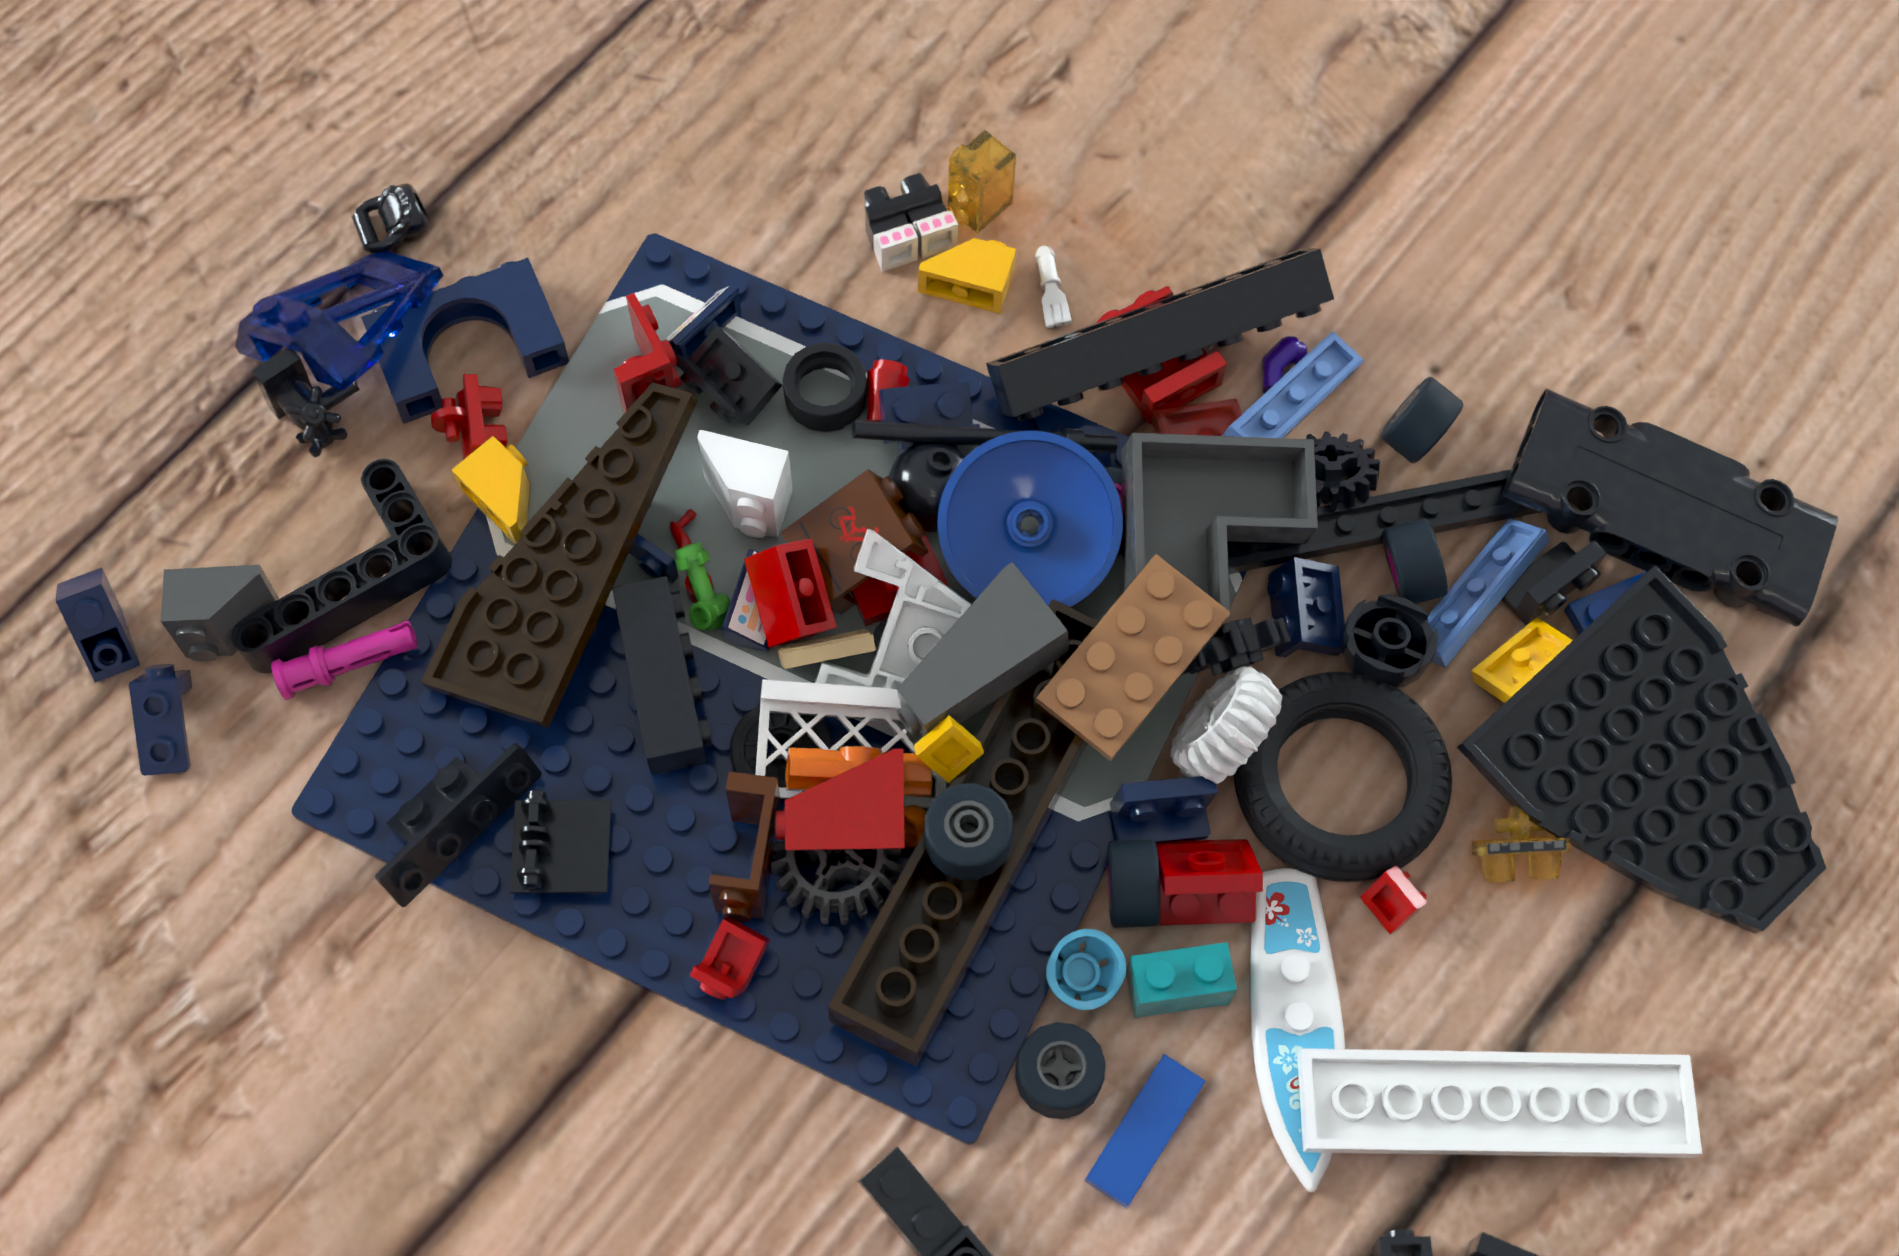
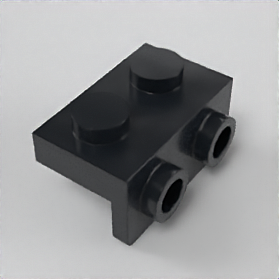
M716 326L689 359L681 355L676 358V365L684 372L680 379L696 393L701 394L704 391L713 400L709 405L710 408L728 423L734 419L749 425L783 386L739 342L720 326Z
M1592 541L1578 553L1566 542H1560L1528 566L1501 600L1525 625H1528L1542 614L1549 617L1567 601L1568 598L1566 596L1576 588L1580 592L1585 590L1601 575L1597 568L1607 553L1595 541Z

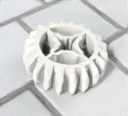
M1242 666L1236 670L1229 671L1224 678L1218 679L1211 689H1206L1204 696L1199 701H1196L1193 709L1185 715L1186 719L1178 727V734L1172 741L1170 756L1173 758L1172 762L1180 768L1179 771L1186 777L1203 776L1205 779L1220 783L1224 781L1227 775H1234L1237 768L1242 764H1246L1247 759L1252 753L1258 751V746L1264 739L1268 738V731L1276 724L1275 717L1280 713L1282 700L1279 689L1272 684V680L1262 672L1258 673L1252 667Z

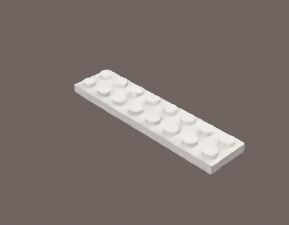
M1301 1049L1297 1053L1303 1152L1670 1158H1696L1702 1154L1690 1055Z

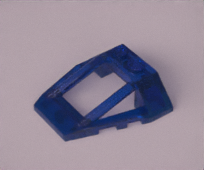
M384 251L366 255L346 267L259 300L253 306V311L239 322L235 347L240 354L262 362L267 361L283 347L300 352L316 381L344 391L379 361L384 354L381 345L388 335L389 337L398 336L404 328L401 319L410 307L419 308L444 275L439 266L392 252ZM354 284H359L375 289L324 310L315 308L323 303L320 299L321 296L344 285L349 288ZM394 301L358 342L339 324L342 321Z

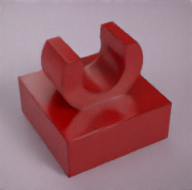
M1397 865L1385 871L1360 896V899L1389 934L1399 930L1428 903L1425 900L1427 897L1425 892L1419 893L1408 880L1411 877L1410 874L1406 871L1402 872Z

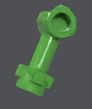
M701 541L674 550L677 557L675 563L678 571H687L697 599V603L693 604L689 609L691 623L696 628L706 629L707 631L722 626L731 601L723 593L714 594L704 563L710 561L707 550L703 549Z

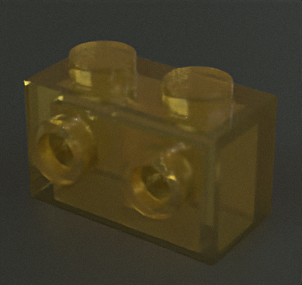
M983 130L968 145L962 144L957 147L948 161L947 209L952 211L959 224L968 225L977 234L1013 203L1016 154L986 130Z

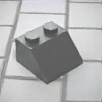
M260 565L165 569L161 623L186 658L200 662L214 661L218 656H232L238 651L233 645L232 633L241 620L275 602L279 597Z

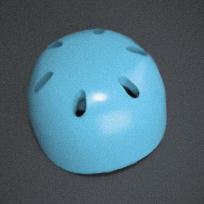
M1081 929L1066 935L1054 946L1046 964V980L1051 991L1061 1002L1077 1010H1092L1106 1004L1117 993L1126 976V961L1118 944L1107 934L1094 929ZM1082 942L1085 944L1083 953L1080 952V944ZM1058 955L1061 956L1062 961L1058 959ZM1102 960L1107 961L1106 966L1099 967L1098 962ZM1095 986L1103 988L1105 992L1098 991ZM1075 994L1078 995L1079 1000H1075Z

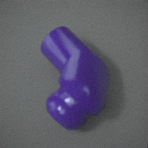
M1287 336L1281 338L1263 356L1262 390L1264 394L1284 376V369L1290 363L1296 365L1299 360L1301 361L1307 355V346L1304 342L1299 341L1297 337Z

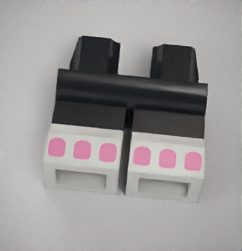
M921 173L908 176L901 181V192L903 194L901 196L890 199L886 188L881 186L864 192L866 233L882 272L917 261L918 252L923 259L957 246L958 222L952 211H947L942 201L938 184L930 186Z

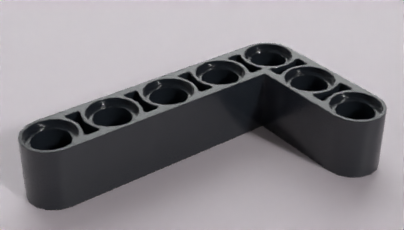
M390 459L373 461L366 466L361 476L362 486L391 537L249 615L236 625L232 633L233 645L255 671L271 673L272 661L281 659L285 662L309 653L311 647H320L441 579L448 573L452 564L451 554L395 461Z

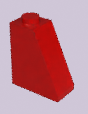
M892 749L786 799L785 810H776L775 814L776 840H785V850L905 848L903 749Z

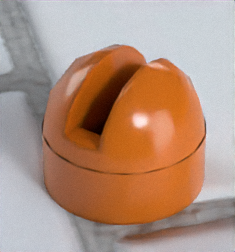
M909 805L904 807L905 847H916L924 833L927 811L921 806Z

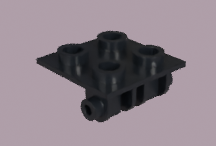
M543 791L527 792V799L515 800L510 893H607L612 801L546 800V793Z

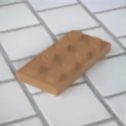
M1155 554L1040 692L1035 702L1111 761L1227 620L1231 612Z

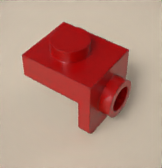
M726 917L722 920L703 961L693 967L690 976L701 982L700 988L707 994L718 999L734 998L746 991L771 939L730 917Z

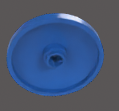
M1018 431L995 437L983 443L959 463L951 474L941 496L937 520L938 537L943 557L950 571L961 586L974 598L977 599L1001 570L1013 562L1048 606L1051 600L1054 599L1071 607L1092 593L1104 580L1114 564L1122 539V508L1117 489L1102 464L1088 450L1072 440L1057 434L1042 431ZM1025 517H1034L1038 521L1039 526L1036 532L1029 534L1021 529V522Z

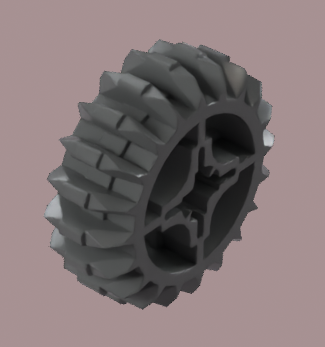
M783 840V842L773 843L772 854L779 859L771 863V869L773 874L781 876L776 881L777 890L779 892L790 891L786 898L787 904L790 907L797 906L805 901L802 907L803 917L806 919L811 917L816 909L820 910L821 923L828 924L831 913H839L840 923L845 925L849 922L848 911L855 910L857 916L864 920L867 917L865 903L868 902L878 909L883 906V898L879 892L890 894L895 886L890 877L899 876L901 873V865L893 861L901 857V848L873 849L877 859L874 868H871L864 864V858L858 856L854 852L855 849L785 850V840ZM844 850L845 863L841 865L838 860V866L831 865L829 868L828 856L832 855L835 859V853L842 854ZM800 851L808 854L809 861L818 866L816 881L813 885L803 878L796 866ZM841 882H851L858 885L847 891L831 892Z

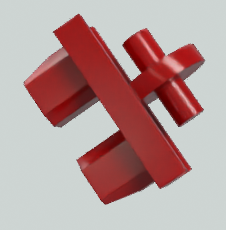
M464 374L462 378L463 389L456 394L457 407L455 399L447 397L442 399V408L434 411L431 415L432 428L437 432L446 433L447 442H457L461 436L463 460L492 436L505 448L508 442L505 425L483 424V417L500 416L503 402L501 388L479 386L477 374Z

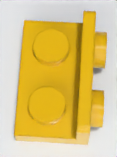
M1536 617L1471 670L1473 682L1505 703L1563 650L1572 639Z

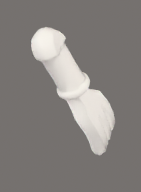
M1041 246L1036 250L1035 261L1038 263L1041 277L1040 287L1042 290H1045L1042 297V307L1046 328L1049 329L1055 326H1062L1063 324H1070L1072 319L1066 296L1059 289L1061 280L1058 278L1054 251L1049 246Z

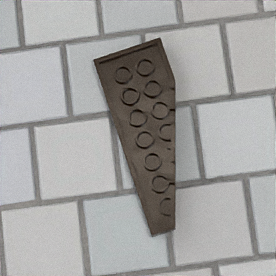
M654 382L647 387L616 422L619 428L601 448L597 446L593 448L585 457L588 463L574 479L567 478L520 531L523 534L520 540L505 557L499 555L488 567L491 572L476 589L470 587L459 600L421 680V683L427 689L547 729L549 728L698 402L693 393Z

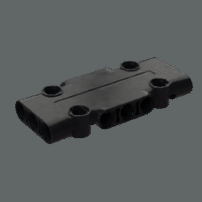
M1547 388L1534 408L1502 493V497L1540 514L1542 512L1546 513L1550 525L1561 533L1572 534L1581 529L1591 533L1589 537L1590 543L1595 541L1610 556L1646 572L1656 565L1673 584L1695 592H1707L1713 588L1716 598L1725 606L1738 608L1750 603L1756 606L1757 610L1795 627L1804 621L1812 607L1838 523V516L1794 498L1791 489L1785 483L1775 479L1764 480L1760 483L1749 478V469L1734 459L1650 423L1637 422L1629 425L1624 415L1614 407L1599 406L1596 409H1592ZM1568 502L1574 504L1578 510L1574 509Z

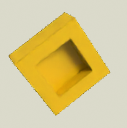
M950 715L913 746L916 756L948 783L984 753L981 742Z

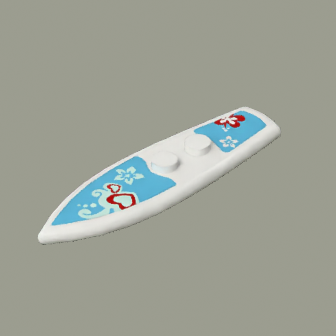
M1280 868L1262 872L1263 892H1256V920L1251 923V1032L1259 1090L1273 1135L1287 1163L1306 1191L1312 1193L1316 1191L1333 1153L1303 1152L1297 1053L1301 1049H1345L1344 1028L1332 952L1316 877L1296 869Z

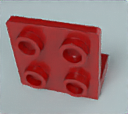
M635 293L627 295L626 301L634 338L643 356H633L624 361L621 366L613 369L623 413L632 406L652 382L672 388L681 386L680 378L674 367L677 364L673 349L667 339L660 342L655 331L659 329L651 307L648 304L641 306Z

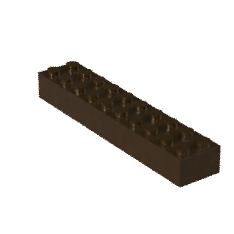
M1054 599L1051 600L1048 607L1068 630L1069 652L996 700L976 737L981 742L984 753L955 777L948 787L950 788L957 784L977 783L993 789L1005 800L1013 818L1012 845L1005 862L994 873L978 880H959L944 874L931 862L925 849L923 833L828 1005L829 1022L916 1067L1088 745L1077 734L1035 702L1040 692L1099 623L1098 620Z

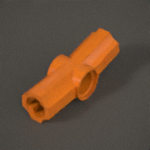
M859 746L841 747L839 751L822 750L819 748H789L786 762V790L805 791L884 753L879 748ZM903 753L904 796L931 797L933 770L920 760L916 754Z

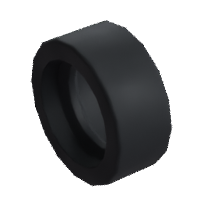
M827 342L812 344L796 352L786 364L782 381L787 410L798 423L808 429L823 432L842 429L856 420L864 410L867 399L866 372L864 364L851 350L842 345ZM828 368L838 370L850 378L852 387L849 396L838 404L820 406L811 404L801 397L799 391L800 381L805 375L814 370Z

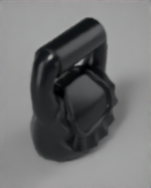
M408 183L398 186L390 185L382 191L381 195L366 200L352 215V220L363 248L371 253L387 252L399 245L405 238L420 235L430 224L419 195L414 187ZM374 210H378L386 226L385 231L388 236L382 241H379L369 213Z

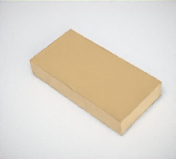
M860 629L781 645L777 650L781 666L784 669L872 652L876 651L873 634L866 629Z

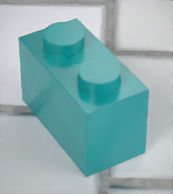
M1228 942L1133 955L1130 957L1126 969L1134 1018L1230 1005L1237 991Z

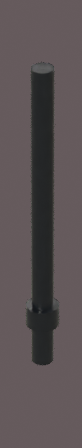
M856 420L852 424L853 439L980 446L995 437L1023 431ZM1065 428L1061 433L1048 432L1068 438L1091 453L1115 454L1117 450L1116 436L1084 434L1081 429Z

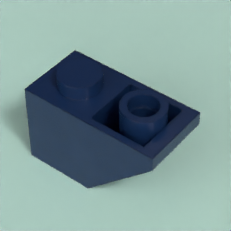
M103 568L57 584L56 603L95 683L140 666V661L121 606Z

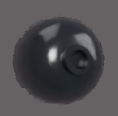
M917 443L911 445L897 456L888 475L903 495V499L899 501L901 507L906 514L910 512L916 517L925 532H938V509L942 493L951 474L966 457L963 452L950 444Z
M1389 594L1379 595L1377 601H1369L1364 604L1365 600L1358 603L1347 618L1342 638L1341 649L1348 668L1353 673L1367 676L1369 679L1377 680L1379 683L1384 682L1393 685L1396 688L1405 687L1418 680L1432 662L1437 651L1438 633L1436 628L1433 632L1431 625L1426 621L1429 615L1422 607L1407 598Z

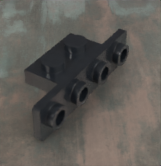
M517 743L512 744L481 775L456 757L446 767L439 770L435 777L411 800L404 803L399 811L386 823L395 835L407 845L375 875L376 881L399 906L406 907L497 820L515 800L522 796L541 777L542 772L526 751Z

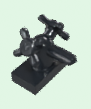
M288 346L252 370L269 409L278 420L287 415L297 427L304 430V432L296 435V439L302 444L312 443L309 452L313 457H319L322 448L330 446L334 440H344L347 438V432L344 428H331L333 424L341 421V416L338 413L327 411L360 390L356 381L341 380L323 393L319 386L312 388L301 358L291 346Z

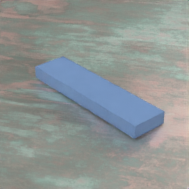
M1332 331L1226 429L1223 436L1285 438L1351 376L1364 362V359Z
M1508 518L1448 590L1447 595L1443 596L1428 614L1429 616L1426 621L1431 625L1433 632L1436 628L1438 633L1437 651L1432 663L1443 667L1450 663L1550 541L1547 530Z

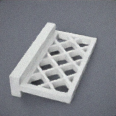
M763 679L755 775L765 776L766 767L780 755L787 762L788 753L786 750L805 733L822 750H838L852 737L862 747H871L859 733L871 720L884 721L896 734L891 741L881 748L883 753L901 740L912 753L916 754L913 747L914 744L906 736L909 731L906 727L901 730L895 723L902 722L897 714V710L901 708L897 689ZM769 714H790L802 729L781 746L768 731ZM800 715L816 717L807 724ZM824 717H837L849 733L829 749L811 728ZM847 718L864 720L854 727ZM769 741L776 751L766 759L767 742ZM933 771V777L936 779V798L946 789V781ZM786 787L779 788L780 799H788L803 792L787 791ZM904 796V807L916 805L928 809L935 798Z

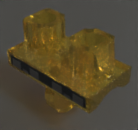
M1516 806L1514 808L1510 807L1509 818L1494 819L1495 833L1510 832L1511 838L1472 840V855L1481 856L1485 881L1489 882L1515 881L1514 855L1528 854L1530 879H1559L1561 852H1570V843L1567 837H1529L1530 831H1543L1544 829L1530 821L1528 815Z

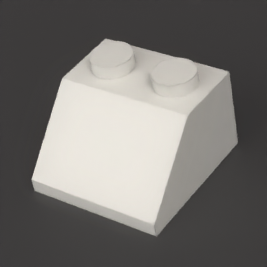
M699 430L697 440L704 478L734 528H738L742 533L754 538H763L765 535L778 538L793 492L789 451Z

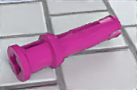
M406 620L393 627L376 631L328 649H325L323 646H314L309 649L308 654L285 662L281 659L271 662L272 674L280 694L287 701L295 697V692L321 684L323 687L330 686L336 680V676L385 660L400 653L418 649V641L409 620Z

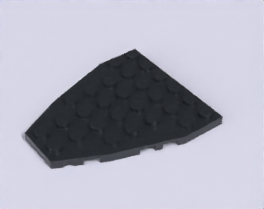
M1655 565L1459 744L1457 748L1524 819L1559 839L1566 840V843L1658 895L1756 934L1764 931L1826 869V865L1819 847L1812 840V826L1807 812H1800L1791 785L1796 782L1791 768L1763 713L1757 715L1744 691L1748 687L1742 673L1736 675L1723 650L1728 646L1722 634Z

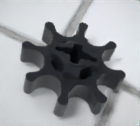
M1251 617L1222 624L1182 675L1188 673L1195 674L1210 668L1212 675L1215 676L1222 673L1226 674L1242 666L1249 667L1254 665V663L1263 661V652L1272 650L1271 647L1291 641L1284 617L1276 620L1274 618L1267 619L1254 625Z

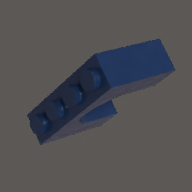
M529 258L517 262L503 263L497 269L477 276L461 278L455 284L435 291H424L413 299L393 306L379 307L371 314L361 317L403 424L430 415L442 408V398L429 367V354L433 343L439 335L455 324L478 320L490 322L502 328L511 337L528 378L562 367L569 362L565 342Z

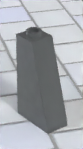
M1013 562L1001 570L897 689L901 704L897 714L912 735L919 731L922 737H924L948 715L959 724L1069 652L1068 630Z

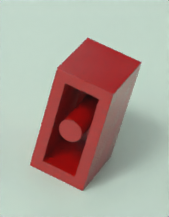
M812 538L775 545L744 558L769 648L805 640L837 628Z

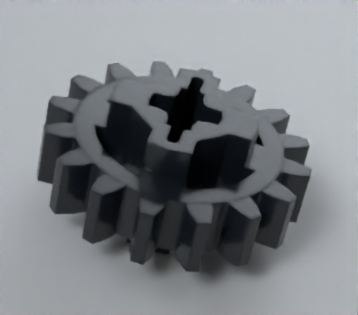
M1324 432L1321 439H1317L1311 434L1306 435V439H1314L1317 508L1323 503L1328 504L1331 510H1336L1338 503L1344 502L1345 505L1351 508L1355 505V498L1367 501L1369 499V491H1376L1379 478L1380 460L1374 459L1375 450L1373 448L1363 449L1364 441L1362 439L1355 440L1352 443L1347 441L1348 435L1345 433L1341 434L1338 439L1331 436L1329 432Z

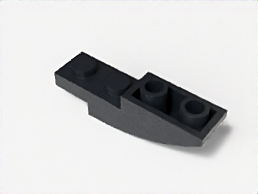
M894 1147L857 1180L886 1215L889 1224L917 1256H993L967 1225L961 1223L899 1147Z

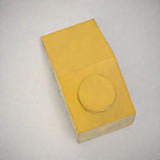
M973 238L921 262L918 269V292L1001 314L1015 271L1016 249L1008 247L1000 241H985Z
M492 436L451 471L460 490L516 544L523 536L520 531L527 524L531 485L524 470L528 463L513 445L510 444L505 448Z

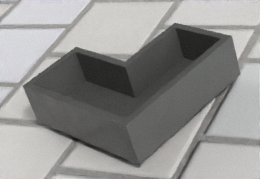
M1132 433L1121 450L1125 590L1153 556L1157 554L1230 611L1227 541L1303 544L1318 528L1314 439Z

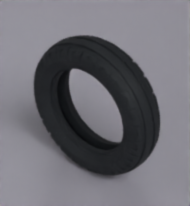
M1319 673L1300 678L1280 688L1279 693L1282 695L1281 710L1275 717L1276 724L1270 728L1267 733L1268 738L1261 742L1258 746V751L1253 752L1247 759L1246 764L1240 765L1234 773L1235 790L1241 811L1258 840L1274 856L1290 867L1316 878L1337 882H1358L1376 879L1395 865L1401 869L1417 858L1430 845L1439 832L1449 808L1452 792V771L1448 751L1439 730L1429 715L1415 700L1395 686L1384 682L1379 683L1377 680L1369 679L1367 676L1358 673ZM1330 718L1357 721L1379 732L1395 748L1404 765L1407 778V794L1402 811L1382 828L1360 835L1335 834L1324 831L1307 822L1287 801L1278 777L1280 749L1294 732L1309 723Z

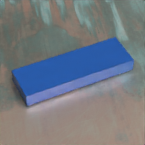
M1164 1054L1086 1176L1085 1182L1127 1209L1206 1080Z

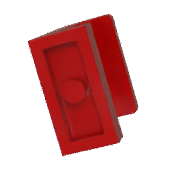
M1165 286L1156 292L1149 290L1141 294L1133 304L1124 309L1108 311L1098 322L1173 295V292L1169 286ZM1203 349V355L1187 361L1179 362L1176 357L1162 362L1164 369L1150 375L1139 376L1138 372L1124 376V384L1121 386L1148 424L1222 385L1227 363L1218 350L1208 355Z

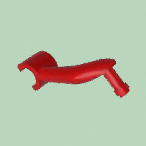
M688 509L677 522H670V534L678 548L692 544L688 534L683 530L691 520L693 521L696 518L697 514L692 509ZM707 573L712 589L714 590L711 576ZM687 575L685 578L687 596L691 602L697 603Z

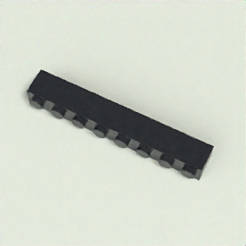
M1302 248L986 363L1001 413L1011 417L1017 416L1018 421L1028 420L1043 413L1042 407L1048 404L1058 402L1059 406H1064L1082 400L1084 398L1082 392L1098 387L1099 391H1105L1124 384V376L1138 372L1139 376L1159 372L1164 369L1162 362L1176 357L1179 362L1197 358L1204 354L1203 347L1217 343L1218 347L1235 344L1243 340L1242 333L1255 328L1257 332L1273 330L1283 325L1282 318L1293 314L1296 315V318L1316 314L1321 311L1320 304L1334 300L1321 249Z

